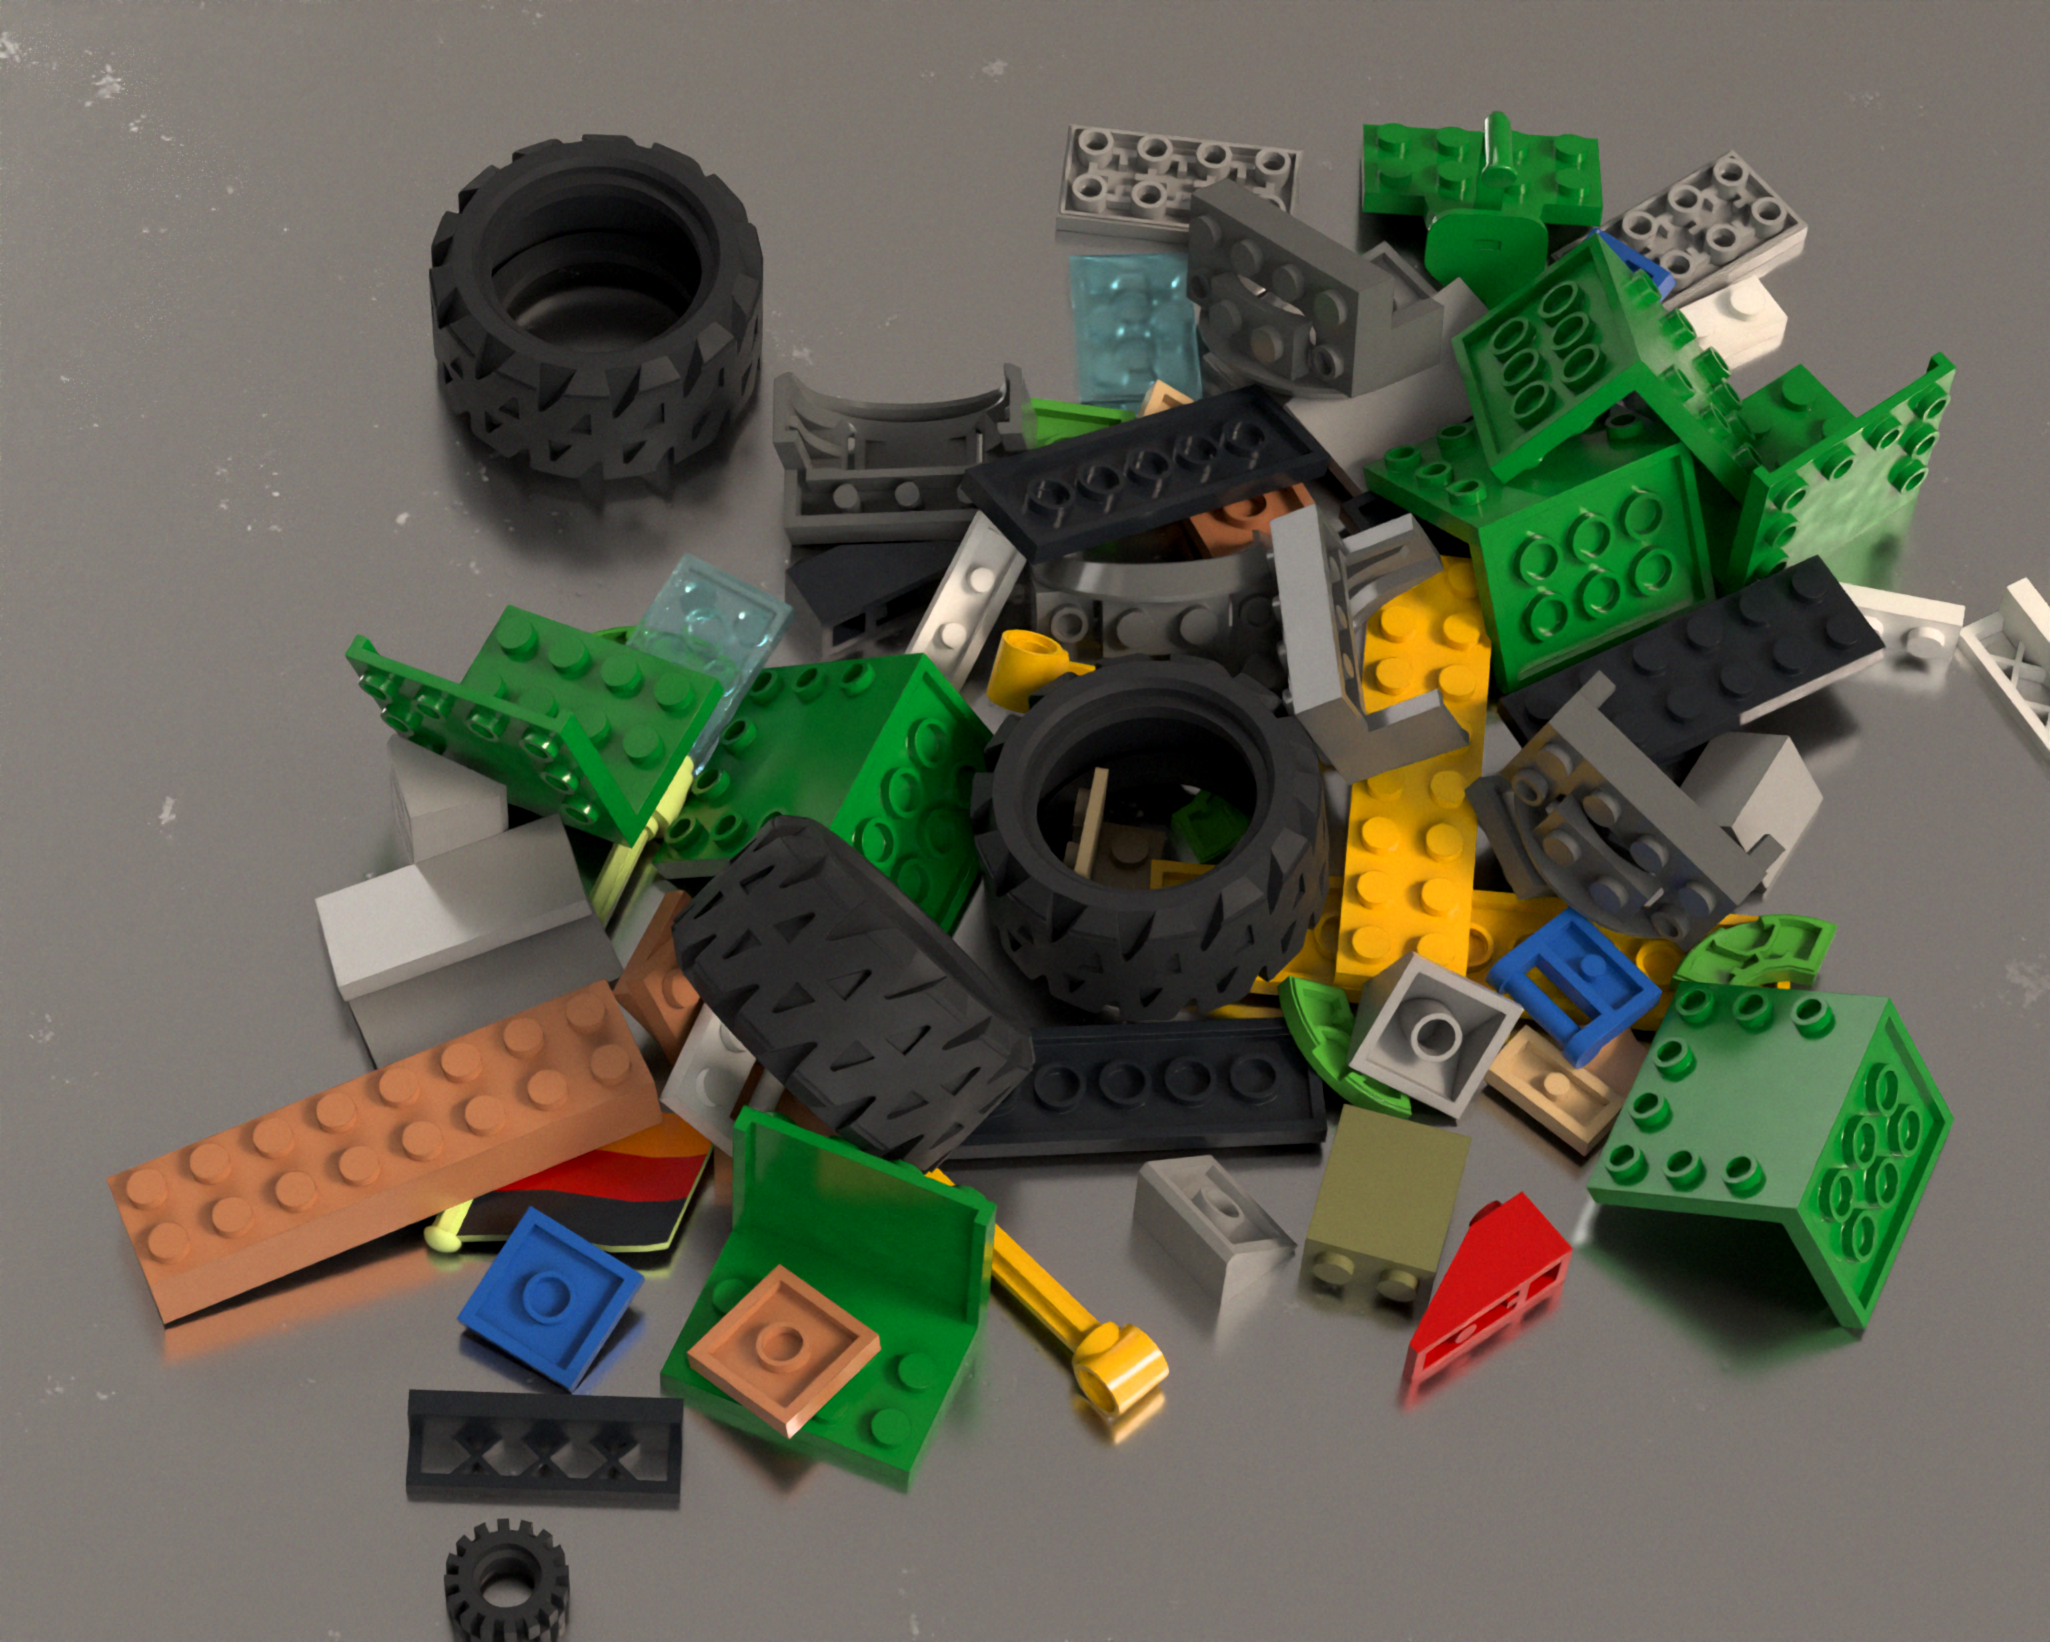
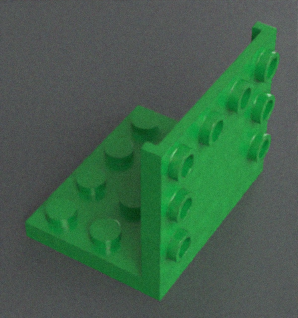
M1597 232L1450 339L1489 469L1503 484L1507 483L1519 473L1527 472L1536 467L1542 461L1545 454L1570 436L1579 435L1587 430L1596 417L1636 390L1743 506L1752 471L1761 465L1766 470L1767 467L1756 450L1750 445V443L1756 440V437L1749 424L1738 412L1744 405L1735 389L1726 380L1732 376L1729 366L1714 347L1710 346L1703 350L1694 340L1697 337L1696 331L1686 316L1676 307L1669 312L1659 302L1662 295L1650 276L1641 268L1633 273Z
M1940 351L1930 358L1925 375L1858 418L1838 401L1801 363L1743 399L1744 407L1738 412L1749 424L1756 437V440L1750 443V445L1756 450L1767 467L1766 470L1761 465L1752 471L1743 506L1691 451L1715 594L1718 599L1817 554L1821 559H1824L1918 498L1921 485L1929 473L1927 465L1932 448L1940 436L1938 428L1943 412L1951 400L1949 392L1957 367Z
M1617 403L1596 417L1587 430L1579 435L1570 436L1545 454L1542 461L1536 467L1527 472L1519 473L1505 484L1488 467L1475 420L1467 423L1446 425L1436 432V436L1415 445H1400L1391 448L1385 452L1384 458L1363 466L1367 489L1469 544L1486 635L1492 641L1491 661L1496 687L1507 695L1716 601L1691 450L1672 430Z
M509 604L460 684L381 656L369 638L359 634L356 635L345 653V657L360 678L358 682L360 688L374 698L382 710L380 714L381 719L393 728L400 737L506 785L507 803L545 817L559 812L563 824L631 849L725 692L719 680L715 677Z
M924 652L761 668L748 682L746 694L731 721L722 729L717 746L704 769L694 779L692 791L686 799L678 818L666 829L664 841L651 863L665 879L716 876L771 818L774 819V817L781 816L782 814L808 817L820 822L855 848L948 933L980 872L970 817L972 785L975 773H986L983 752L994 734Z
M1680 981L1586 1185V1189L1594 1202L1599 1204L1782 1223L1842 1327L1865 1329L1950 1131L1954 1117L1890 997Z
M744 1105L733 1125L732 1232L660 1372V1385L776 1431L690 1367L687 1352L775 1267L781 1264L879 1335L881 1350L791 1438L909 1484L988 1317L997 1204L988 1201L983 1194L969 1186H950L924 1176L918 1168L905 1161L891 1160L888 1162L861 1151L859 1147L846 1141L841 1136L829 1135L824 1137L799 1127L791 1118L776 1111L760 1112Z

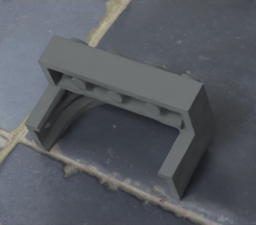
M1229 178L1191 193L1186 298L1201 306L1199 331L1206 347L1229 368L1250 382L1282 395L1306 399H1340L1348 397L1352 399L1359 395L1377 391L1440 364L1444 305L1429 297L1392 314L1395 276ZM1268 290L1282 301L1299 309L1305 316L1275 307L1257 296ZM1313 326L1316 332V343L1310 354L1312 367L1309 368V335Z
M1004 363L1005 383L985 394L951 401L912 404L871 403L827 396L806 387L793 372H785L774 378L772 443L785 469L783 528L791 545L963 539L977 511L980 510L960 489L965 469L1037 448V417L1025 384L1023 369L1011 363ZM980 434H982V462H979ZM849 437L855 438L854 470H848Z
M1316 503L1270 520L1273 547L1267 549L1266 557L1271 573L1278 583L1279 595L1273 597L1272 603L1276 618L1282 628L1283 640L1277 642L1276 648L1289 683V688L1283 690V701L1288 715H1294L1302 723L1322 763L1326 766L1332 764L1346 783L1351 785L1386 771L1401 768L1468 746L1470 740L1468 732L1461 728L1444 705L1443 696L1439 689L1369 715L1365 709L1354 638L1355 634L1383 605L1444 570L1438 550L1412 513L1341 539Z
M1258 529L1252 530L1253 546L1237 553L1202 560L1123 564L1083 561L1062 556L1033 566L1026 561L1024 565L1025 615L1030 631L1042 634L1059 643L1063 650L1068 652L1069 661L1095 666L1098 660L1135 653L1147 654L1154 661H1171V653L1216 661L1226 669L1232 678H1235L1241 672L1245 673L1275 693L1280 699H1283V690L1289 688L1288 676L1280 663L1276 648L1277 642L1283 640L1282 628L1276 618L1272 603L1273 597L1279 595L1278 583L1271 573L1266 557L1267 549L1273 547L1271 535ZM1229 594H1232V626H1229ZM1095 600H1100L1101 636H1094L1093 602Z
M1599 670L1499 773L1511 784L1514 791L1517 826L1529 858L1548 886L1566 904L1585 918L1611 931L1638 938H1666L1677 944L1686 953L1751 893L1768 874L1766 870L1786 849L1770 834H1764L1746 853L1598 710L1616 688V685ZM1560 794L1567 795V797L1548 815L1546 808ZM1579 802L1583 804L1586 814L1595 823L1608 827L1630 848L1633 859L1640 867L1654 873L1656 876L1631 865L1616 854L1590 825ZM1662 887L1664 894L1649 908L1644 907Z

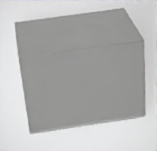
M1728 731L1709 741L1680 787L1746 853L1764 834H1770L1786 849L1766 870L1768 874L1754 888V890L1762 895L1767 890L1823 800V796L1790 736Z
M392 734L386 743L392 810L409 865L509 830L506 785L398 735Z
M1410 951L1364 983L1346 1063L1349 1067L1459 1119L1524 1008L1521 1004Z
M1211 1155L1148 1161L1138 1172L1133 1217L1219 1307H1222L1290 1256L1298 1246Z

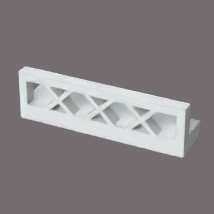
M2026 577L2005 588L1997 612L1963 627L1957 645L2050 765V705L2047 706L2024 700L2016 689L2018 678L2043 684L2050 693V607ZM2002 630L2016 649L2014 660L1989 654L1980 640Z

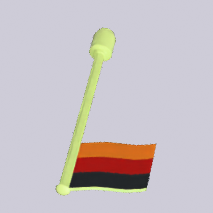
M688 755L633 848L614 843L589 895V899L604 930L646 841H650L653 838H664L668 826L678 818L694 781L691 774L694 764ZM661 1112L663 1122L438 1213L433 1225L425 1228L424 1238L431 1248L442 1253L457 1251L461 1247V1242L507 1241L528 1208L532 1206L603 1251L650 1252L668 1249L715 1144L678 1114Z

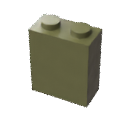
M1344 1104L1307 1232L1300 1269L1313 1272L1318 1278L1329 1283L1346 1284L1350 1282L1377 1289L1381 1294L1393 1300L1411 1301L1414 1299L1429 1303L1465 1172L1472 1137Z

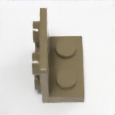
M1096 767L1091 789L1079 787L1073 817V825L1075 827L1072 842L1068 841L1063 864L1080 876L1105 886L1129 890H1149L1152 859L1162 860L1166 832L1104 822L1109 769Z

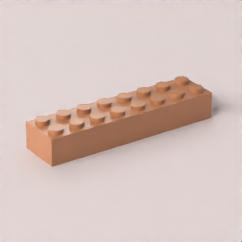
M606 978L110 1176L106 1178V1181L163 1323L166 1324L663 1122L655 1082Z

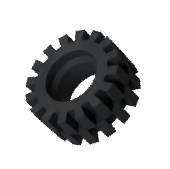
M509 1518L497 1519L498 1531L489 1533L485 1522L474 1527L475 1539L471 1541L463 1535L456 1542L457 1555L449 1553L446 1561V1574H444L446 1608L449 1619L454 1618L455 1630L462 1638L469 1633L471 1642H529L533 1638L537 1642H548L551 1640L550 1627L552 1626L558 1631L565 1622L564 1609L569 1610L570 1606L569 1565H566V1557L561 1545L553 1547V1535L544 1528L538 1536H535L533 1534V1523L522 1519L518 1531L510 1530ZM517 1567L523 1569L531 1576L535 1586L531 1596L524 1603L513 1607H498L492 1605L483 1597L480 1591L483 1579L495 1569Z

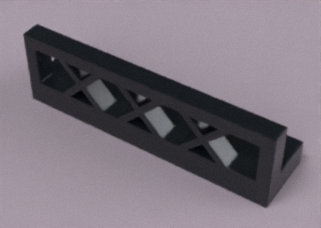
M409 1389L407 1412L409 1426L406 1473L407 1494L680 1503L684 1437L683 1398ZM424 1445H453L467 1459L450 1474L422 1473ZM472 1446H483V1447H481L478 1451H476ZM504 1447L522 1448L535 1462L519 1476L500 1475L487 1461ZM540 1448L550 1449V1450H549L548 1452L544 1453ZM573 1449L590 1450L603 1465L587 1478H569L555 1463ZM609 1451H619V1452L616 1453V1454L613 1456ZM639 1452L668 1453L667 1481L637 1480L624 1465ZM478 1470L482 1475H474L472 1473ZM544 1472H546L550 1477H539V1476H541ZM614 1474L618 1479L608 1478Z

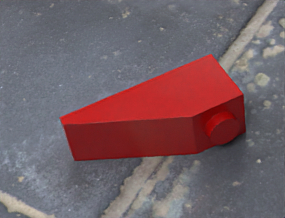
M1523 1191L1504 1204H1501L1498 1200L1487 1204L1470 1221V1228L1409 1343L1403 1375L1410 1384L1565 1280L1573 1248Z

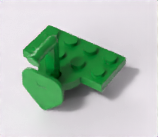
M1492 111V114L1487 116L1483 132L1465 131L1458 127L1433 129L1406 127L1398 123H1386L1383 125L1363 124L1361 138L1363 212L1422 216L1427 228L1424 264L1427 271L1444 287L1460 277L1489 311L1544 271L1548 249V231L1544 223L1600 227L1603 199L1598 139L1583 138L1574 134H1563L1560 136L1523 134L1511 130L1509 118L1501 111Z

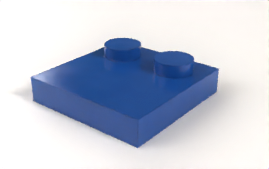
M530 1206L456 1319L459 1324L565 1390L573 1393L645 1282V1278L639 1272Z

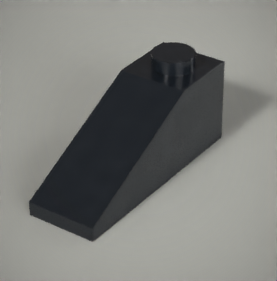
M962 541L839 545L821 554L813 553L806 555L798 560L793 567L785 570V606L822 660L925 612Z

